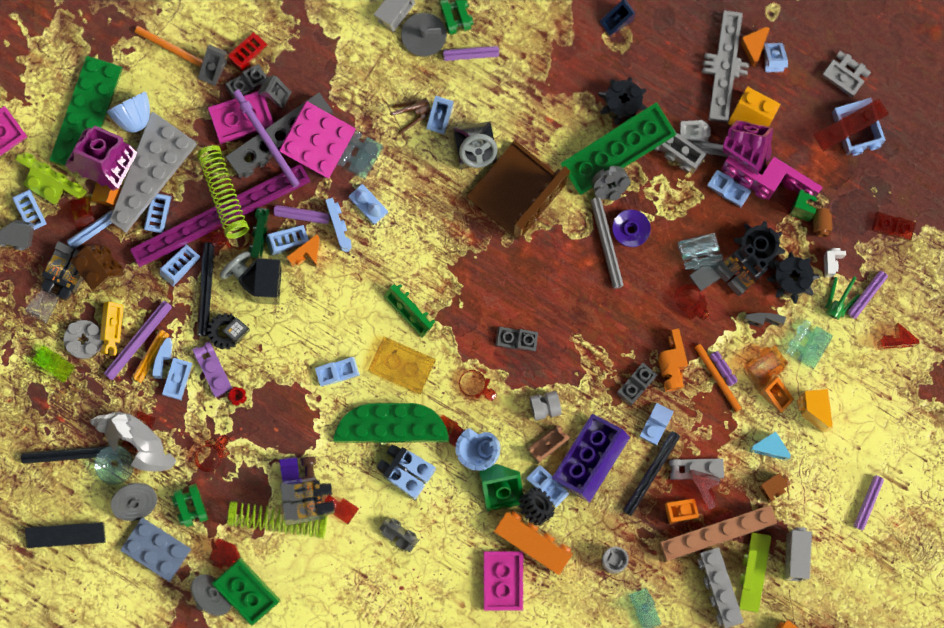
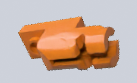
M679 328L671 330L670 336H668L669 346L673 347V349L661 352L658 358L661 376L663 378H670L664 382L666 392L684 387L683 374L680 370L686 369L688 363Z

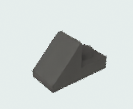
M209 45L206 49L198 79L216 86L227 64V60H225L227 52Z
M273 75L265 78L258 94L269 98L276 106L284 108L291 91L277 76Z

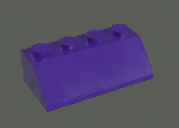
M592 414L552 479L574 495L590 503L630 437L622 428Z

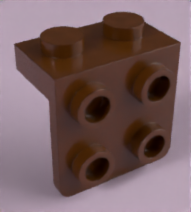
M104 245L86 246L70 260L92 291L97 290L109 278H118L125 274L122 270V265L115 261L111 255V250Z

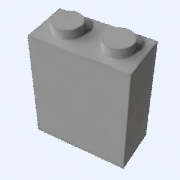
M795 527V529L787 533L784 580L804 582L810 579L812 532L807 531V528Z

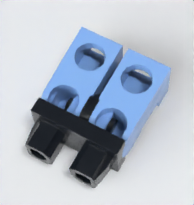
M392 444L387 454L394 458L391 464L381 460L376 468L383 474L384 479L416 500L425 484H427L436 471V467L406 448H399Z

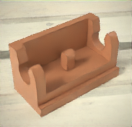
M556 425L529 446L527 451L539 464L568 442L570 438L567 434L563 433L559 425Z

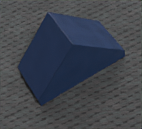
M621 0L599 22L609 36H612L633 22L636 13L626 0Z

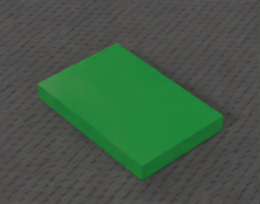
M241 557L212 583L251 626L281 601Z

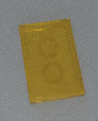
M383 336L368 372L421 395L436 359Z

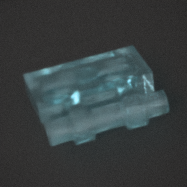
M355 131L337 164L343 167L346 161L351 163L349 171L366 179L384 146L369 137L362 143L359 141L362 133ZM355 147L359 148L360 150L356 157L350 155Z
M714 233L677 242L682 260H691L684 262L686 270L692 268L696 270L700 269V266L708 264L712 266L716 265L717 262L723 261L722 254L714 255V253L720 252ZM707 255V257H705V258H701V259H698V258H697V257H700V256Z
M804 320L803 324L797 328L795 338L789 342V348L786 353L793 356L795 351H798L801 354L797 360L814 369L833 335L818 326L811 332L809 330L811 322ZM804 336L809 338L805 347L800 344Z

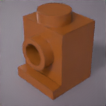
M778 473L761 484L759 489L770 503L775 499L774 495L778 498L786 492L784 488L791 483L786 475L782 476L781 473Z

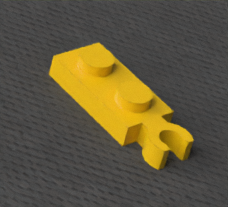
M109 301L103 304L100 340H103L104 344L101 347V354H108V348L109 356L117 354L115 343H120L124 307L122 304Z

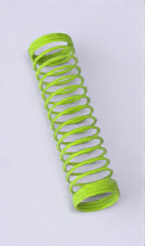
M217 145L206 146L198 151L197 157L200 161V166H202L203 174L206 177L205 180L208 182L207 185L215 203V208H217L218 216L221 219L220 222L223 224L222 228L224 229L225 236L230 239L241 237L248 232L249 227L247 222L244 221L245 216L242 215L243 211L240 210L241 205H238L239 200L236 199L237 195L234 194L235 189H232L234 185L231 184L230 174L227 173L228 169L225 168L226 163H223L224 158H222L221 149ZM210 150H218L217 152H213L207 154L204 157H200L202 154ZM222 159V162L214 163L208 167L205 166L207 163ZM221 164H224V167L214 169L211 172H207L209 168L217 167ZM223 169H226L225 173H219L213 177H208L211 173H216ZM225 174L228 175L227 178H222L215 182H210L213 178H218ZM230 180L229 183L219 185L218 187H212L214 184ZM232 185L231 188L224 189L218 193L214 192L216 189ZM230 190L234 191L232 194H227L222 196L221 198H216L218 194H223ZM232 195H235L234 199L227 200L223 203H217L221 199H225L231 197ZM233 201H237L236 204L227 206L225 208H220V206H222L223 204H228ZM239 206L237 210H232L225 214L222 213L224 210ZM237 211H241L240 215H235L233 217H230L229 219H223L226 215H230L236 213ZM240 216L243 217L242 220L235 221L231 224H225L229 220L236 219ZM245 227L243 230L237 233L228 234V232L239 230Z
M230 502L227 517L228 526L235 525V527H237L240 521L241 527L243 528L247 520L248 529L251 527L253 521L254 530L257 528L259 523L260 530L263 529L265 524L266 531H268L270 529L272 522L273 532L276 530L278 524L279 533L282 531L284 525L285 534L288 533L290 527V533L293 535L297 525L298 536L300 535L303 526L304 537L307 534L308 528L310 538L313 536L314 530L316 538L324 539L325 537L327 515H325V519L320 520L318 534V520L314 521L312 533L311 521L308 522L306 531L305 522L301 523L299 532V523L294 525L292 532V525H288L286 530L285 517H283L280 529L281 508H279L275 527V508H272L269 526L267 528V506L264 521L261 527L262 505L260 506L256 526V505H254L251 521L249 524L250 504H248L245 520L242 525L244 503L241 504L240 514L236 524L237 502Z

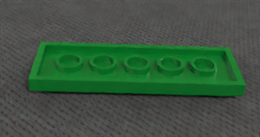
M86 56L49 159L51 163L66 167L65 164L83 131L94 126L103 127L107 116L106 111L110 108L123 71L122 66Z
M656 102L560 164L562 167L565 166L570 170L569 178L578 193L582 195L593 188L591 185L592 179L599 171L604 170L605 172L610 170L609 167L611 166L625 168L676 136L677 133Z

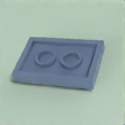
M141 518L121 548L122 552L171 582L192 550L144 518Z

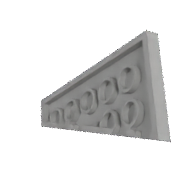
M153 111L136 151L137 155L131 164L110 218L111 223L125 233L128 232L197 145L194 140Z

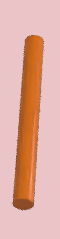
M139 26L136 27V34L194 65L202 67L203 60Z
M699 344L694 347L734 411L741 410L742 407L703 346Z

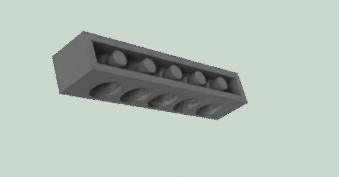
M320 93L307 100L333 115L332 109ZM304 103L265 129L278 150L283 141L276 140V136L278 134L287 136ZM259 134L226 156L227 162L239 179L249 177L254 173V169L259 166H265L269 163V159L273 157L269 150L266 152L260 150V147L265 143ZM248 155H252L255 157V159L252 162H246L244 160L245 157Z

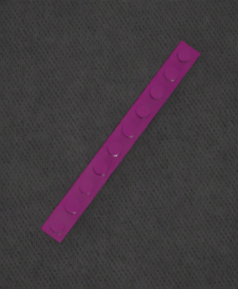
M302 164L291 168V171L300 183L295 188H293L283 172L237 195L236 199L239 200L238 205H241L242 215L309 183L310 179ZM233 201L228 204H223L222 206H220V208H225L227 206L236 204L237 201ZM239 206L224 210L222 213L225 214L232 210H237ZM213 207L130 249L139 268L221 227L223 224L220 222L221 219L216 211L217 208ZM237 211L236 213L226 215L223 219H229L230 217H233L235 215H240L241 211Z

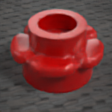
M233 387L230 393H228V400L235 406L243 404L247 399L245 396L246 391L243 388Z

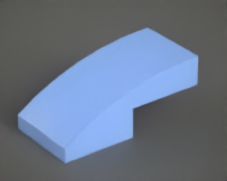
M718 170L707 185L711 190L740 208L751 193L749 189L734 182L733 178Z
M166 338L158 351L153 368L154 378L162 379L163 360H171V338Z
M355 357L315 368L321 387L360 376Z
M539 465L526 479L537 489L541 488L542 492L545 491L547 493L546 496H550L551 499L549 500L550 502L553 501V506L556 508L569 495V492L552 479L553 476Z

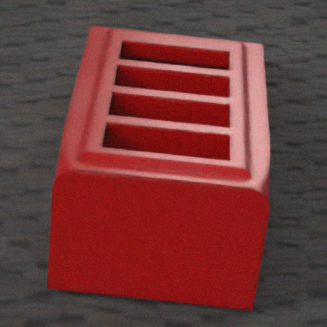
M253 32L227 56L228 60L240 71H243L268 44ZM254 39L260 44V46L257 47L251 41ZM249 44L255 51L252 52L246 46ZM243 49L249 54L248 57L242 53ZM240 55L244 61L239 60L237 56Z

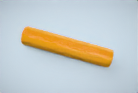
M159 330L132 377L135 381L141 383L156 359L160 347L166 338L169 337L167 332Z

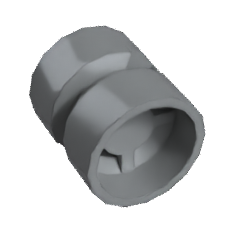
M557 391L548 392L545 396L540 394L530 396V404L535 421L546 419L547 415L550 417L562 415Z
M620 547L609 548L601 559L603 569L610 574L622 572L629 561L626 551Z

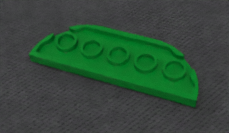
M372 403L358 406L349 411L339 422L335 430L333 442H449V436L443 420L434 410L417 403Z

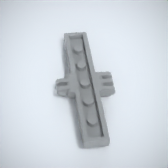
M724 10L718 54H704V58L711 61L703 62V66L710 68H703L702 73L715 75L709 120L728 122L734 78H739L740 75L747 76L748 73L747 70H741L740 68L747 69L749 64L741 62L742 59L737 58L743 13Z

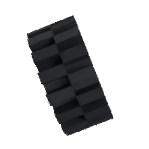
M224 313V315L218 314L217 317H213L212 321L209 322L207 332L214 346L220 349L226 348L227 350L231 347H236V343L231 338H221L218 335L219 327L224 324L229 325L235 319L234 315H228L227 313Z
M537 487L531 488L520 496L518 503H520L519 508L522 509L520 512L526 515L524 517L526 520L529 518L531 524L534 522V525H541L554 515L555 507L552 506L554 505L553 501L550 502L549 500L551 499L550 496L547 497V493L545 491L542 492V489H537Z

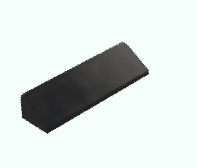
M104 522L25 528L27 548L106 543Z

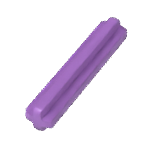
M498 46L449 49L443 51L445 61L498 57L499 48Z
M275 205L274 207L275 216L328 224L330 221L329 213Z
M883 271L877 273L847 314L851 318L856 319L888 278V275Z
M875 475L872 479L854 523L856 529L864 530L884 482V479L880 476Z

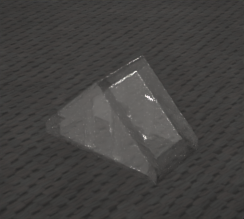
M41 290L28 304L25 311L30 316L47 323L59 298L53 293Z

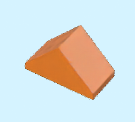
M768 27L743 37L740 42L753 67H756L770 29Z
M96 183L90 201L115 208L122 188L119 187L117 190L112 191L107 185L101 186L99 183Z
M776 375L759 393L780 413L794 400Z

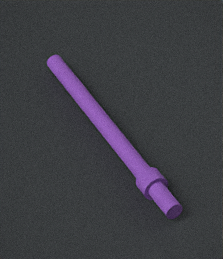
M236 90L233 95L240 104L239 108L243 114L246 113L293 188L300 185L299 181L253 112L252 105L249 101H246L240 90Z

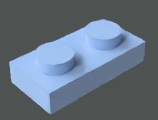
M173 358L162 393L163 396L182 400L192 368L191 362Z

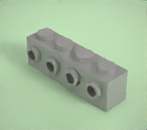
M678 133L654 149L664 153L665 158L669 161H675L680 164V168L687 173H694L706 155L704 151Z
M715 548L700 553L697 563L699 569L704 572L705 577L703 581L706 589L709 588L711 594L709 599L712 607L716 609L717 615L715 617L718 626L729 628L744 623L720 549Z

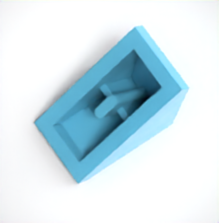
M774 432L750 448L752 453L786 461L791 456L777 432Z

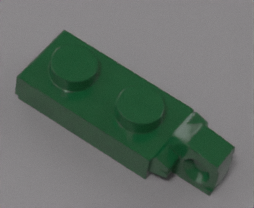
M257 208L255 218L258 221L257 226H254L252 231L254 242L249 247V253L253 261L257 258L262 259L268 229L269 209Z

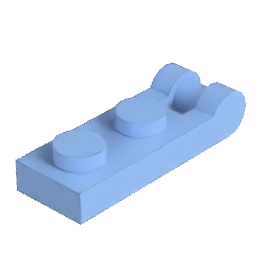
M333 198L327 199L326 205L340 248L343 252H349L352 248L351 240L345 237L344 234L347 228L344 220L340 221L338 215L341 213L339 203H334Z

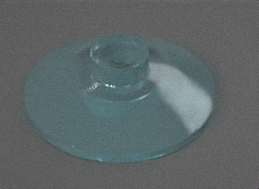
M108 446L98 453L95 459V471L98 477L108 484L123 483L133 472L134 467L131 466L133 458L123 447L117 446L114 452L111 446ZM112 461H117L119 465L117 467H113L111 464Z

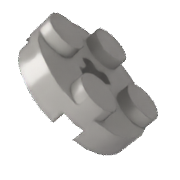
M80 320L71 323L64 334V345L67 351L75 358L89 359L101 350L103 340H100L101 331L91 321ZM82 335L89 338L84 345H81V341H78Z

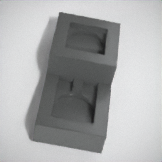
M720 257L710 261L689 276L700 292L721 279L714 271L723 262Z
M753 313L746 315L743 322L759 328L763 326L764 322L782 327L786 317L772 313Z

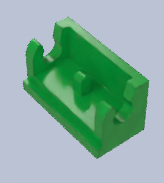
M801 189L794 199L789 215L809 222L814 216L816 208L808 204L807 200L816 202L817 198L805 193Z

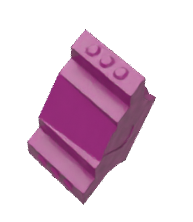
M737 120L729 128L728 136L723 144V153L758 175L762 167L766 166L767 161L769 162L772 154L773 128Z
M94 126L83 131L65 166L72 173L78 172L82 178H89L101 186L107 185L114 191L120 187L137 152L130 145L124 143L123 137Z

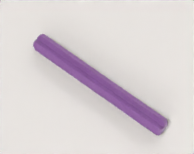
M162 301L104 372L106 377L113 380L172 309L169 303Z

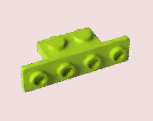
M23 152L16 156L15 160L30 169L23 185L54 205L58 203L64 190L78 199L86 195L87 191L80 184L68 180L64 174L52 170L48 164L39 162L32 154Z
M752 533L749 554L744 555L743 561L746 571L741 573L740 585H743L740 610L759 612L771 536Z

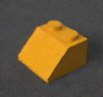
M747 86L728 125L732 126L738 120L769 127L781 104Z
M828 389L804 391L799 396V399H797L798 411H801V416L821 432H828L833 427Z

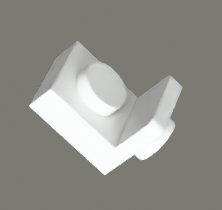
M703 120L681 121L680 135L688 141L708 142L711 130L706 122Z
M831 248L824 254L825 277H833L838 272V260L835 259L844 258L846 251H841L840 248Z

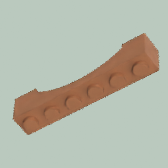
M769 505L660 542L659 547L664 562H668L710 546L772 527L777 524L772 507Z

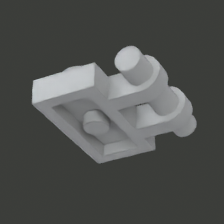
M840 51L836 57L842 62L839 64L833 60L822 77L851 97H854L864 83V80L859 75L861 74L867 78L871 72L862 63L859 64L851 59L852 56L848 53L846 55ZM845 66H850L855 70V72L852 73L850 70L845 68Z

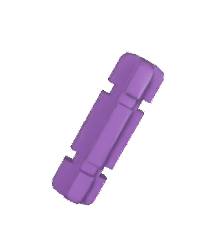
M718 351L712 353L709 357L713 363L715 362V367L721 376L726 379L725 381L728 386L737 383L738 379L735 375H732V371L725 360L721 359V354Z

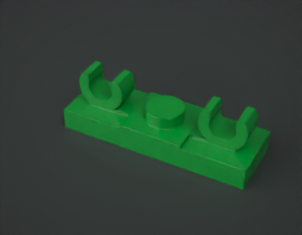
M393 284L383 297L423 338L434 326L435 320L429 321L426 318L429 313L425 312L422 314L416 304L407 298L409 292L402 293L400 290L402 288L401 284L398 286Z

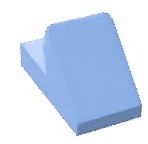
M764 43L766 72H783L784 67H788V59L783 43Z
M656 403L639 437L657 446L674 411Z

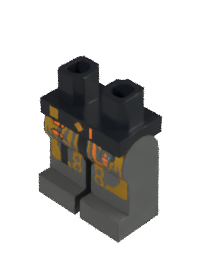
M58 241L51 260L42 274L41 290L51 293L54 286H58L60 290L57 293V297L64 301H67L71 294H76L83 278L70 260L80 251L74 250V248Z
M745 244L742 245L714 269L725 282L739 271L727 284L738 296L768 270V262L764 258L758 259L754 254L755 249L751 244L747 246Z
M320 480L299 484H280L286 525L325 519V515L335 513L333 501H322L323 496L332 495L331 483L320 484Z

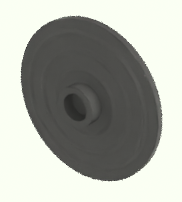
M418 13L411 16L404 23L401 32L402 42L406 49L414 55L421 57L431 56L439 52L444 46L446 29L443 22L435 15Z
M144 483L125 485L113 495L111 510L121 520H139L154 510L157 504L156 492L151 486Z
M206 574L197 576L191 583V594L196 602V608L214 616L225 615L231 609V604L212 585L213 581L217 578Z

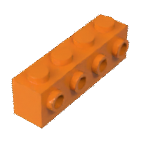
M507 511L494 532L560 575L574 554L571 552L572 549L564 543L560 545L554 541L555 537L550 533L545 532L544 534L539 531V526L534 525V523L531 524L522 519L523 516L517 511Z

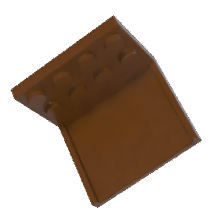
M514 140L466 198L519 241L567 185L570 170L564 166L561 170L558 168L554 172Z

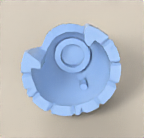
M145 91L106 112L123 130L138 132L146 127L150 116L147 93Z
M469 428L461 433L462 436H459L458 442H456L455 451L458 456L457 458L465 467L482 471L496 463L500 456L501 448L500 441L494 434L489 432L477 434Z

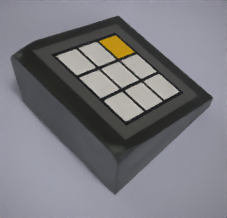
M237 317L223 330L236 344L250 331Z

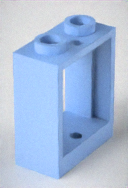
M871 98L837 107L832 112L846 155L851 153L853 156L859 155L868 148L876 150L885 141ZM866 111L875 140L851 146L842 118Z

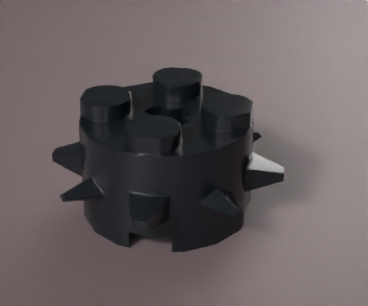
M631 77L627 81L610 79V87L607 92L598 94V96L604 99V108L600 111L601 115L608 114L614 120L615 126H618L620 122L628 121L637 115L639 111L648 108L643 104V95L647 90L645 88L640 89L639 86L632 82ZM621 99L626 100L625 104L621 103Z
M763 221L761 226L757 225L754 227L746 223L744 225L746 233L743 237L734 238V242L739 245V248L744 244L746 246L751 244L755 249L754 254L758 259L764 258L768 262V266L772 269L775 268L773 259L776 255L785 254V250L779 246V237L782 235V232H775L772 228H768L767 221ZM757 244H758V245H761V244H762L763 247H762V249H760V248H757L756 245H757Z
M789 252L788 258L782 262L773 260L776 270L773 276L767 278V281L773 282L774 288L777 290L776 298L784 295L785 298H792L793 303L797 304L798 297L803 294L813 296L814 292L810 286L813 280L819 278V275L813 273L810 266V258L794 257L793 253ZM791 274L797 278L795 281H793V278H790Z

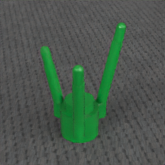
M855 276L840 300H834L832 303L838 280L837 277H834L828 302L825 306L827 309L826 314L837 320L840 317L843 318L860 297L857 294L844 308L843 302L857 279Z

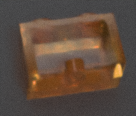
M775 345L771 348H764L759 353L760 356L756 359L752 357L744 363L743 372L756 390L788 367L789 363Z

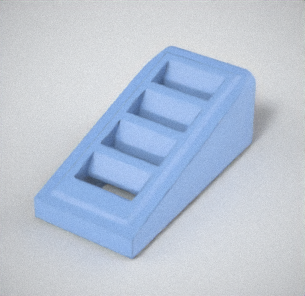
M30 189L12 198L23 221L30 222L39 217L40 221L35 223L34 230L47 224ZM29 197V201L20 204V200ZM30 204L33 205L32 208L26 211L23 210V207ZM36 211L37 214L29 218L26 217L27 214Z
M161 193L156 195L149 204L144 230L157 233L164 232L172 196ZM155 200H164L165 204L157 203ZM154 206L164 208V211L153 210ZM152 214L162 216V219L153 218L151 216ZM150 221L161 223L160 227L150 225Z
M304 225L274 232L266 237L271 256L300 247L309 241ZM296 232H299L301 241H298ZM291 234L294 243H291L288 235ZM281 237H284L286 245H283Z
M186 244L160 268L159 274L170 285L174 286L199 260L200 255ZM186 253L192 259L188 260L183 254ZM181 259L186 265L184 266L178 260ZM175 264L180 269V271L175 269L173 265Z

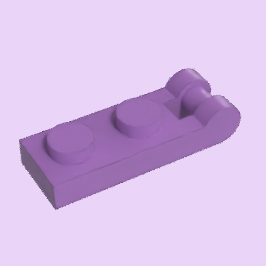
M210 341L204 343V346L196 347L192 350L215 398L229 392L232 387ZM209 352L211 357L204 360L202 355Z

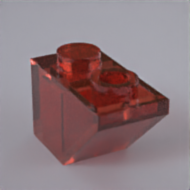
M217 538L209 560L212 561L211 565L219 569H222L223 566L229 568L241 555L235 544Z

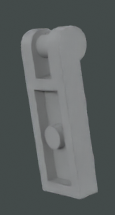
M723 459L669 460V466H671L672 470L670 480L724 478ZM679 466H684V473H679Z

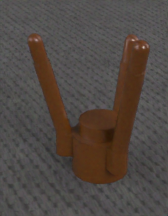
M427 98L392 105L393 108L409 107L390 112L391 116L414 110L416 115H420L398 131V134H402L422 119L428 117L427 113L431 112V107Z

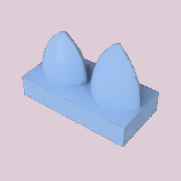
M363 184L349 195V199L373 225L388 214V210Z

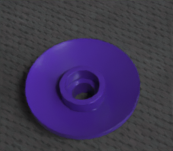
M623 211L614 220V237L620 244L626 247L640 246L650 235V222L640 211ZM633 227L634 232L629 233L627 229Z

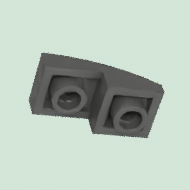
M257 64L244 71L241 76L226 83L225 87L231 97L236 99L233 95L236 90H240L242 95L246 96L259 88L267 76L260 65Z
M498 327L495 346L535 352L538 332Z
M642 363L617 392V395L628 405L632 406L656 378L657 374Z

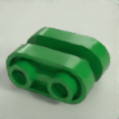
M439 0L449 36L457 34L456 28L461 26L464 32L471 30L474 22L472 15H468L466 10L468 8L467 0H454L452 3H449L448 0ZM456 9L459 19L454 21L451 10Z
M196 483L188 486L190 492L183 494L182 489L173 491L174 495L171 496L174 506H178L180 514H177L181 525H185L186 528L194 525L192 519L199 517L201 523L208 520ZM191 499L196 508L192 512L189 511L186 501Z

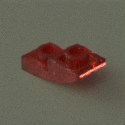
M877 212L871 231L911 241L916 222Z

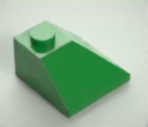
M494 464L488 469L479 471L487 512L520 505L518 500L523 495V488L519 471L499 464Z

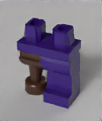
M310 456L300 459L301 466L305 467V477H299L297 457L279 459L283 484L288 483L290 485L316 481L313 466L316 465V457Z

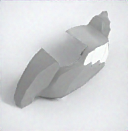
M112 412L107 415H98L90 420L91 424L96 427V430L105 433L107 441L114 452L119 438L131 442L139 452L131 466L144 471H164L171 469L176 464V459L171 454H164L161 439L132 414Z

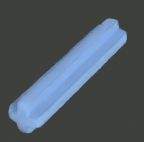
M113 210L68 239V245L75 249L112 224L110 218Z

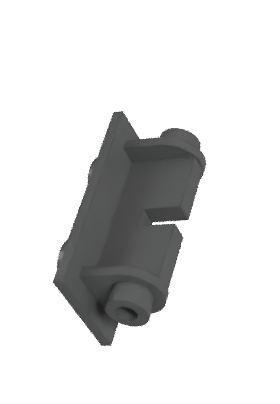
M388 517L379 528L381 534L390 541H393L397 536L399 539L395 544L405 552L408 551L410 553L420 541L416 538L417 535L414 532L403 528L401 523L395 518L391 519Z

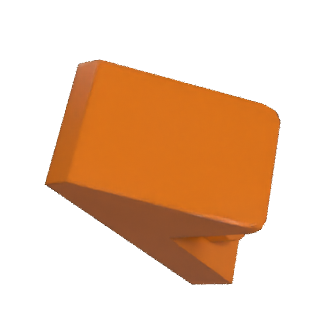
M315 235L287 256V261L292 267L295 264L297 266L302 264L306 260V256L317 267L320 246L319 236Z
M695 499L665 503L669 524L699 518Z

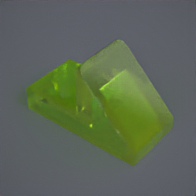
M42 345L32 359L34 363L63 383L75 369L71 363L45 345Z

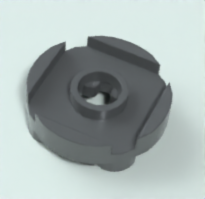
M619 166L609 167L610 170L605 172L601 170L593 177L591 185L598 198L615 201L620 198L621 194L630 185L631 181L625 169Z

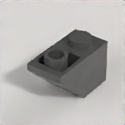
M21 220L13 221L0 230V246L12 245L17 250L29 248L32 244L35 223Z

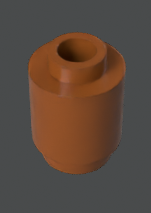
M828 208L816 209L813 216V233L817 234L818 237H827L832 233V214Z

